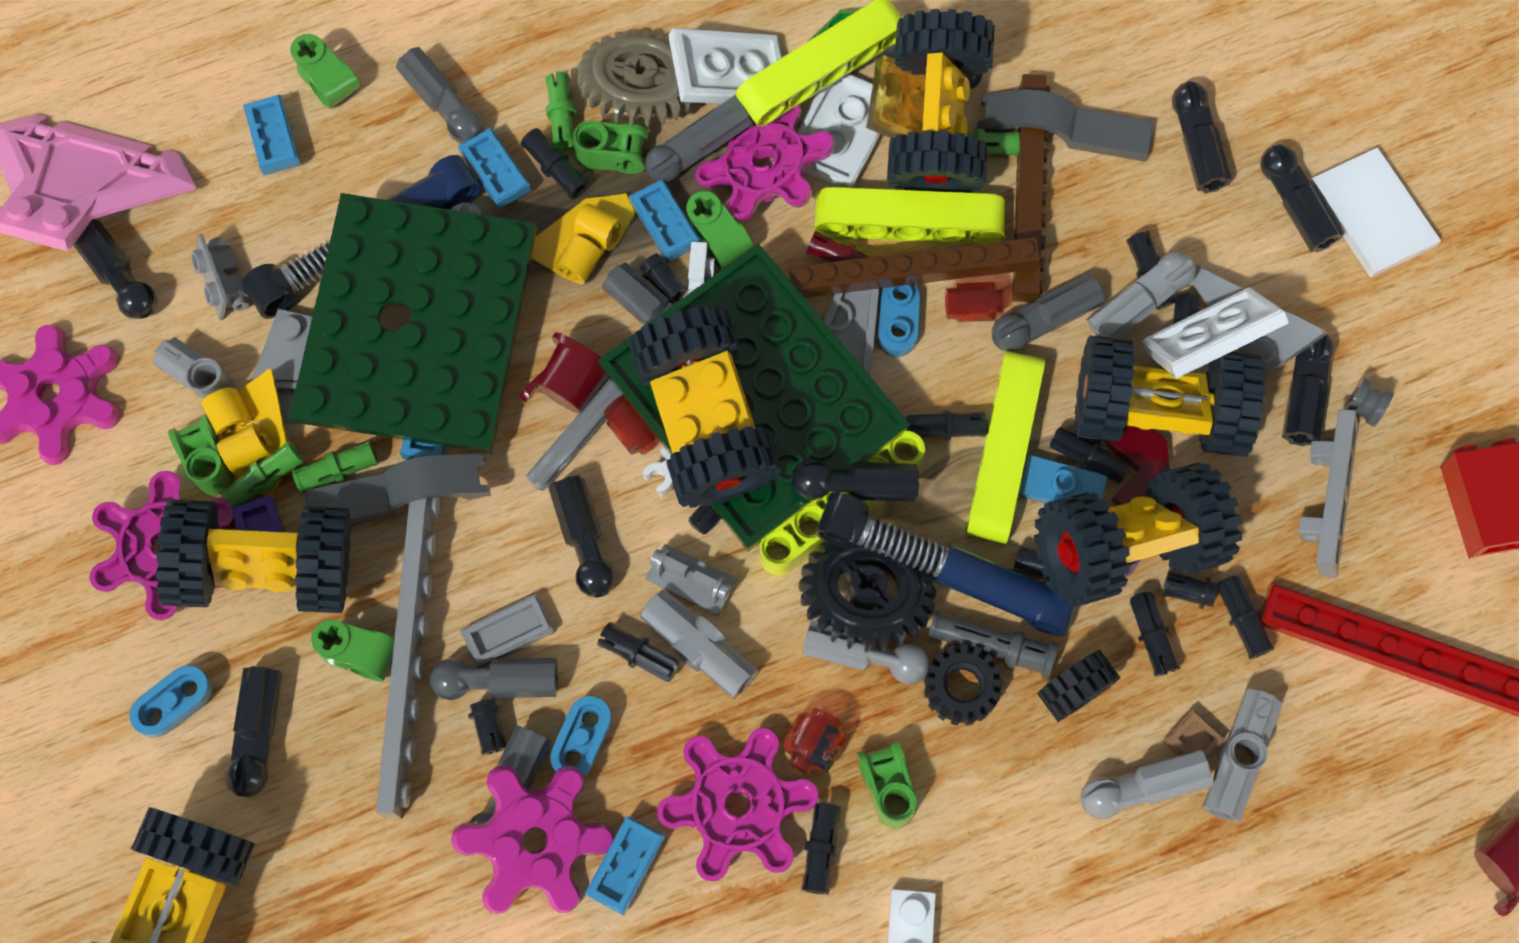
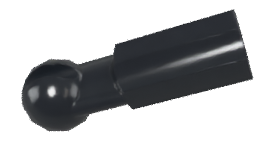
M1187 81L1180 84L1174 90L1172 107L1178 115L1183 133V142L1197 191H1203L1204 193L1216 192L1230 185L1232 181L1218 128L1215 127L1210 109L1209 92L1199 82Z
M1284 144L1273 145L1266 149L1261 156V172L1273 183L1283 200L1282 205L1310 252L1318 253L1339 241L1344 233L1315 186L1311 185L1300 167L1298 154L1292 147Z
M92 219L74 243V247L102 284L111 285L117 293L116 302L118 309L123 315L132 319L147 318L154 312L157 304L153 288L146 283L136 281L130 273L132 269L130 267V260L100 220Z
M1329 333L1296 356L1282 431V438L1286 439L1289 444L1303 447L1311 445L1312 441H1320L1330 365L1336 351L1335 341Z
M811 459L805 460L795 467L792 473V486L801 498L810 501L822 499L829 492H848L850 496L859 500L914 502L915 498H918L919 470L917 464L854 462L849 469H829L822 461Z
M580 475L553 482L548 489L566 545L575 548L580 564L575 574L576 584L580 591L588 597L599 598L605 596L614 587L616 571L612 564L601 556L597 540L602 533L585 479L580 478Z
M255 666L243 668L233 729L235 733L231 758L225 771L226 784L229 790L237 796H254L267 783V762L271 736L274 733L282 672L279 670Z

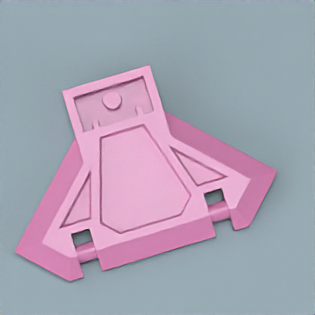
M38 114L0 123V168L12 193L0 208V233L68 252L92 219L196 190V186L177 152L165 150L159 156L150 154L152 145L64 121L51 127L46 125L48 122L47 117Z

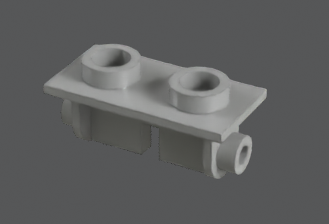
M203 233L199 234L196 250L191 252L192 264L197 274L202 273L204 278V295L208 306H214L219 320H223L226 308L233 307L235 311L244 310L249 306L248 300L250 298L242 287L241 282L243 278L241 273L228 276L225 274L238 270L230 244L224 241L222 237L213 238L206 244Z
M665 543L661 550L656 549L650 560L652 567L645 580L718 616L738 580Z

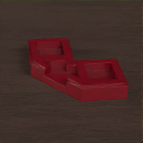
M1126 425L1123 428V435L1120 441H1110L1108 447L1118 456L1132 461L1130 466L1137 471L1112 498V501L1117 506L1130 503L1136 497H1145L1146 490L1151 488L1148 484L1150 480L1155 478L1156 474L1170 470L1167 440L1154 429L1145 430Z

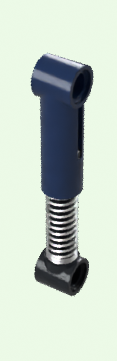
M450 155L435 163L426 177L386 200L451 209L462 202L472 203L481 193V186L459 155ZM326 239L325 245L320 243V248L314 246L313 252L308 250L307 256L302 253V258L296 257V262L290 261L289 266L284 264L278 269L276 265L267 263L253 268L244 276L241 282L242 287L261 317L272 319L275 318L278 309L289 311L296 302V292L304 289V284L310 286L311 280L316 282L317 276L319 278L322 277L330 240Z
M839 492L830 493L815 534L822 540L832 545L849 549L854 548L857 544L859 546L864 545L865 548L868 545L872 546L871 550L873 551L877 548L879 554L884 551L885 557L891 554L892 560L898 557L899 562L905 560L906 565L913 563L912 567L919 566L920 571L925 568L927 574L932 571L934 582L1023 618L1034 629L1054 636L1063 637L1067 635L1076 606H1069L1068 601L1062 602L1058 598L1059 591L1053 592L1049 587L1051 581L1037 580L951 543L946 548L944 545L938 547L937 542L931 544L930 539L924 541L923 536L918 538L916 533L911 535L909 530L904 532L903 528L897 530L896 525L890 527L889 522L883 524L882 519L877 521L875 516H870L869 507L863 501Z

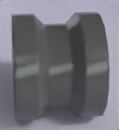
M1363 377L1353 391L1344 410H1356V414L1364 417L1367 424L1375 427L1388 408L1394 391L1388 388L1379 389L1373 385L1372 380Z

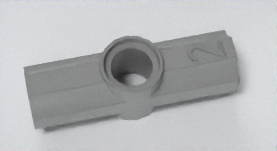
M665 589L655 594L641 612L640 617L672 645V650L688 666L697 672L701 670L733 699L742 694L757 675L758 670L726 643L727 640L712 623L700 615L697 618Z
M1250 688L1245 690L1227 741L1219 750V763L1213 776L1214 786L1209 787L1202 806L1209 814L1235 823L1241 821L1259 768L1267 760V746L1283 704L1276 696L1262 690L1258 691ZM1236 745L1243 746L1249 751L1251 756L1250 765L1241 764L1235 758L1234 747Z

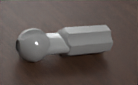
M1172 251L1165 254L1158 264L1089 316L1086 321L1090 329L1096 336L1121 338L1173 294L1191 284L1195 278V262L1188 254L1180 251Z
M812 619L810 622L802 653L804 655L863 671L871 664L887 667L891 674L904 684L917 683L927 676L930 659L926 652L915 644H904L894 650L887 648L886 651L882 652L880 646H877L875 639H873L870 649L866 653L862 638H857L852 648L847 649V634H841L832 643L831 632L833 626L830 625L819 633L817 631L818 621Z
M1199 749L1137 767L1135 772L1114 778L1105 776L1094 777L1086 782L1081 790L1080 797L1084 810L1090 816L1098 819H1109L1118 814L1120 809L1145 802L1153 804L1212 787L1214 783L1208 761L1203 750Z

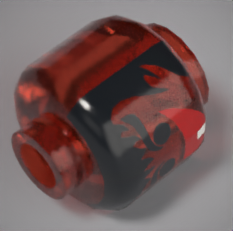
M813 708L811 712L799 713L783 741L784 750L792 756L788 763L807 775H811L814 769L824 772L829 771L833 767L846 741V735L841 730L843 723L836 717L818 708Z

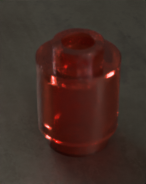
M993 281L955 283V287L945 288L947 320L956 319L957 323L995 321L996 313H1003L1002 289H995Z
M623 395L612 401L605 409L604 416L607 418V426L630 454L640 453L645 455L659 444L660 441Z

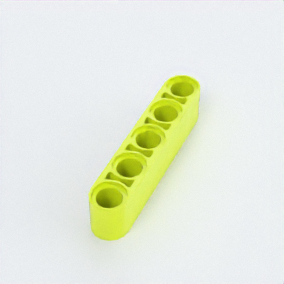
M874 0L747 79L736 90L735 96L756 125L759 127L765 126L895 45L897 23L903 16L890 0Z
M827 187L816 192L814 231H818L830 238L959 244L1000 242L1005 239V199L998 195L981 193Z
M1005 351L967 524L966 535L1007 544L1046 360L1043 358Z
M905 431L900 437L873 455L867 462L917 464L918 470H920L925 453V444L916 433ZM905 448L911 450L916 457L911 461H903L896 456L895 452ZM829 492L822 499L812 501L802 511L796 513L761 540L760 562L765 571L775 576L785 575L804 562L811 552L819 550V545L824 540L816 534L807 535L803 533L799 527L806 521L819 523L828 497L832 492ZM839 492V493H843V494L849 495L848 492ZM861 500L869 507L868 511L881 502ZM780 545L788 549L790 554L783 560H774L769 557L767 552L771 547Z

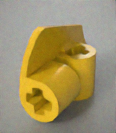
M627 193L585 198L536 236L531 259L573 283L585 284L605 250L612 251L618 245L636 216Z
M267 369L239 390L233 387L223 388L209 394L201 402L220 440L216 444L218 452L228 469L239 478L250 470V464L256 460L262 462L287 442L274 372L271 369ZM282 478L276 481L277 486L271 491L265 489L258 495H272L273 497Z

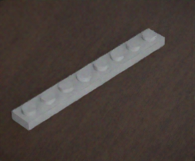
M430 497L409 503L376 813L384 818L402 819L403 808H408L411 801V782L406 781L407 766L414 763L416 754L415 739L410 737L412 722H417L420 714V698L415 696L416 680H422L424 674V656L419 655L420 640L426 639L428 633V615L423 613L425 598H430L432 593V574L427 573L429 558H434L436 554V534L431 532L433 518H438L440 514V497Z

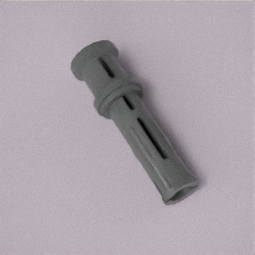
M937 611L934 614L928 635L929 638L933 637L959 646L960 644H968V649L974 650L975 646L982 649L981 653H989L991 656L1004 659V664L1008 665V668L1014 669L1016 666H1020L1041 673L1042 678L1047 680L1050 677L1059 643L1056 642L1048 645L1025 638V634L1020 631L1009 635L978 624L956 619Z

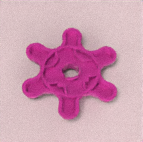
M799 105L765 126L750 125L727 141L729 145L728 150L721 158L706 161L696 169L695 179L697 183L707 189H714L725 185L733 187V194L727 203L726 209L738 222L750 220L760 203L770 202L775 196L783 197L786 203L796 208L803 207L810 201L811 187L802 176L806 172L807 165L831 156L834 140L832 135L825 131H818L810 135L796 133L795 128L801 115ZM763 158H774L771 162V168L768 165L764 167L757 166Z
M44 325L35 334L36 350L29 360L22 364L14 365L0 359V389L4 390L8 395L7 403L0 411V444L10 442L15 436L23 432L34 433L39 438L40 458L49 465H58L64 462L70 454L69 436L75 427L81 424H92L99 429L106 430L116 426L120 421L121 410L119 406L113 401L100 398L97 393L98 381L105 374L116 368L119 356L112 347L97 345L85 354L73 357L66 351V335L63 330L54 325ZM45 384H57L60 386V391L53 400H42Z
M160 471L153 475L149 482L150 496L143 507L136 510H127L117 503L109 501L99 504L92 514L94 525L99 530L111 534L116 541L114 554L106 561L100 562L92 568L89 578L92 586L98 591L110 592L126 582L141 584L146 590V612L153 619L161 621L172 617L178 606H163L159 602V594H157L158 579H156L158 562L156 561V554L153 552V546L158 540V533L161 532L160 521L161 517H164V506L167 505V501L170 499L181 500L180 479L171 471ZM224 498L211 500L217 505L219 529L230 525L234 520L231 509L233 507Z
M760 728L753 731L748 737L744 751L734 757H725L719 754L708 738L696 736L689 739L684 746L683 756L686 763L692 767L696 774L695 786L686 795L666 797L658 806L657 815L663 826L670 829L690 826L696 828L701 833L704 846L697 858L696 868L700 877L706 881L714 882L722 879L728 871L731 859L737 853L743 851L756 854L761 859L764 867L773 873H782L792 865L794 859L791 846L781 836V822L790 813L811 810L818 801V791L816 786L808 780L799 779L785 782L775 776L772 770V761L778 751L779 741L776 734L770 729ZM742 793L750 800V809L742 817L732 816L726 810V801L732 794Z
M500 765L493 768L487 776L486 784L496 801L494 815L484 823H462L455 828L451 836L452 846L460 855H482L492 863L493 877L482 893L484 907L491 913L503 914L513 906L516 897L521 891L533 887L545 893L553 910L559 913L573 911L578 906L581 895L579 888L571 877L573 863L583 855L592 854L599 856L606 854L614 840V833L606 824L599 822L592 824L583 823L575 816L573 810L574 801L584 787L582 772L573 766H563L554 773L547 787L539 791H532L522 785L514 768L508 765ZM539 827L546 834V845L536 852L527 851L523 846V836L527 830Z

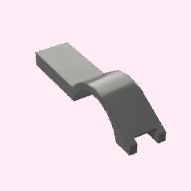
M1023 89L983 94L981 106H986L985 119L978 121L977 128H984L985 132H1001L1014 127H1032L1044 129L1058 135L1066 142L1067 147L1070 149L1144 162L1149 154L1153 121L1077 108L1074 103L1066 98L1043 90Z
M483 454L431 455L412 458L386 469L383 474L305 490L307 506L348 508L351 526L393 517L395 511L401 506L425 498L449 496L472 500L491 495L490 487L488 485H480L478 467L487 465V461Z

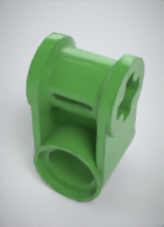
M303 34L292 42L290 51L294 61L297 63V71L300 77L311 87L318 99L328 109H331L360 88V83L352 70L328 48L321 38L313 34Z
M593 120L582 122L575 128L573 133L576 159L581 166L587 169L619 171L626 174L640 173L645 168V160L642 158L644 143L647 142L649 136L648 130L638 124L630 126V123L616 124ZM590 142L599 144L594 148H588L584 146L585 144Z
M699 191L689 198L687 202L689 222L701 242L707 243L708 255L715 258V264L721 270L754 246L743 226L732 217L714 193ZM701 212H704L706 215H711V216L707 218L704 214H700V213H701Z
M207 415L200 416V421L183 429L176 430L173 428L168 430L170 441L183 464L185 473L193 483L207 495L217 496L223 494L222 489L233 483L234 476L218 452L216 444L220 440ZM216 466L215 471L210 476L203 478V474L207 469Z
M332 619L322 621L315 627L311 637L312 646L325 662L349 670L367 679L384 682L393 659L395 638L375 630L362 629ZM339 636L342 643L340 645L333 644L329 648L327 646L328 641H336Z
M892 741L890 747L868 754L864 751L856 752L866 788L869 789L880 822L886 827L893 829L908 825L913 818L917 800L909 777L907 762L899 741ZM891 796H898L906 801L908 810L902 815H892L886 810L884 802Z

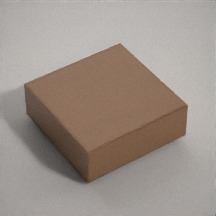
M1193 709L1163 742L1177 755L1200 749L1201 751L1203 750L1206 759H1208L1226 738Z

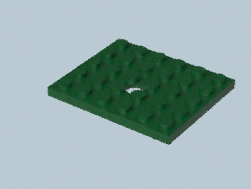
M341 193L289 419L293 423L492 454L537 233L536 223ZM394 303L405 305L411 314L409 323L401 326L398 331H389L383 328L380 324V315L383 309Z
M759 243L656 317L664 316L666 318L672 316V312L678 310L686 312L690 307L696 306L699 307V310L705 306H713L714 309L720 306L729 312L741 348L740 357L734 361L744 394L753 404V412L751 414L755 428L763 427L764 430L767 429L781 470L777 479L771 480L772 483L767 486H760L759 490L753 493L747 492L743 497L737 499L734 497L727 499V502L718 504V502L711 504L712 508L748 552L761 543L763 538L812 502L801 498L792 486V473L801 462L815 459L822 461L829 469H849L854 462H867L890 442H893L905 431H908L911 425ZM653 319L651 322H649V324H654V323H656V322H655V319ZM631 335L598 359V363L668 453L672 455L652 387H645L643 383L641 384L629 345V339H633Z

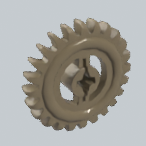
M629 30V35H625L623 32H616L614 38L604 36L601 38V43L594 42L590 45V50H586L582 54V60L578 63L577 84L581 88L582 97L589 98L591 108L600 104L601 116H605L610 111V108L613 107L616 123L622 114L627 112L630 126L634 125L637 115L642 114L645 125L649 127L651 115L655 113L663 125L666 120V110L677 120L680 109L688 113L691 103H696L681 102L670 42L665 40V35L657 34L654 37L650 31H644L641 35L636 30Z

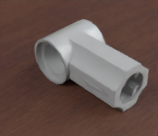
M176 337L164 340L155 350L156 355L152 363L158 369L197 394L202 400L217 390L228 387L235 388L233 380L215 360L204 357ZM216 378L211 385L205 387L208 381Z

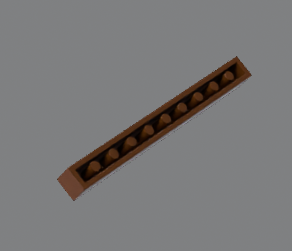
M1022 74L1019 90L1029 89L1050 92V85H1046L1045 75ZM1018 127L1020 148L1016 168L1014 240L1036 237L1040 263L1035 270L1013 272L1012 301L1033 303L1038 299L1039 294L1043 295L1044 280H1040V272H1044L1045 258L1041 257V250L1045 249L1046 236L1042 235V228H1045L1046 213H1042V206H1046L1047 192L1043 191V184L1047 183L1048 171L1044 170V163H1047L1048 148H1044V142L1048 141L1049 131L1032 127Z
M1033 237L789 267V278L802 296L807 298L1035 270L1040 263L1037 238Z

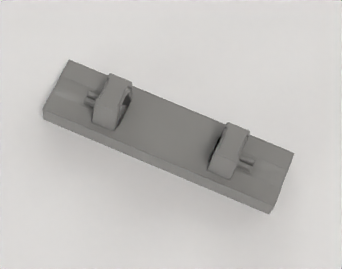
M1338 410L1334 441L1311 442V463L1329 466L1330 472L1323 518L1300 517L1298 533L1301 540L1319 542L1316 563L1320 576L1337 578L1358 433L1356 410Z

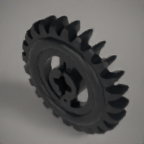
M826 541L821 542L819 551L811 552L808 557L809 563L802 566L801 575L803 578L799 581V590L803 592L800 603L802 606H809L807 619L812 620L821 615L817 624V631L819 633L831 625L833 626L831 632L832 643L841 634L845 633L847 634V649L852 648L857 638H862L864 651L867 653L872 640L877 639L882 652H884L888 646L889 636L893 638L898 647H901L905 638L904 631L911 639H915L918 633V626L921 628L927 626L928 615H931L935 609L933 600L937 594L936 588L932 585L934 577L931 572L927 574L925 568L920 571L919 566L913 568V563L906 565L905 560L899 562L898 557L892 560L891 554L885 557L884 551L879 554L877 548L872 551V546L869 545L865 548L864 545L859 546L857 544L854 548L849 549L832 545ZM877 567L890 573L896 581L899 592L896 599L886 591L888 586L887 576ZM841 575L850 583L847 600L839 592L838 579Z

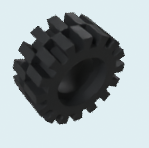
M960 644L959 648L954 649L951 646L946 648L944 653H939L935 656L933 662L930 663L924 680V695L929 700L928 706L931 711L936 710L939 713L938 718L943 721L945 718L951 720L952 725L958 726L959 723H965V726L973 725L977 720L979 722L992 712L1000 699L1003 679H1000L999 676L1001 673L999 665L994 666L992 663L994 658L989 653L985 656L980 653L982 649L975 646L973 650L968 649V644ZM957 670L971 672L979 683L978 694L967 701L954 698L947 689L948 676Z
M1099 649L1063 671L1062 674L1055 677L1050 683L1039 690L1037 694L1056 721L1059 722L1101 695L1102 692L1109 689L1121 677Z

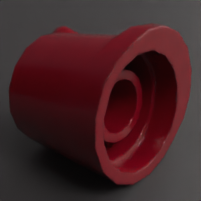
M555 332L551 337L556 344L555 350L544 370L521 391L520 399L528 403L538 388L561 406L575 413H580L608 376L598 363V359L601 358L598 354L574 339Z
M1519 811L1474 851V856L1483 872L1502 892L1508 895L1498 901L1493 907L1501 917L1509 915L1519 903Z

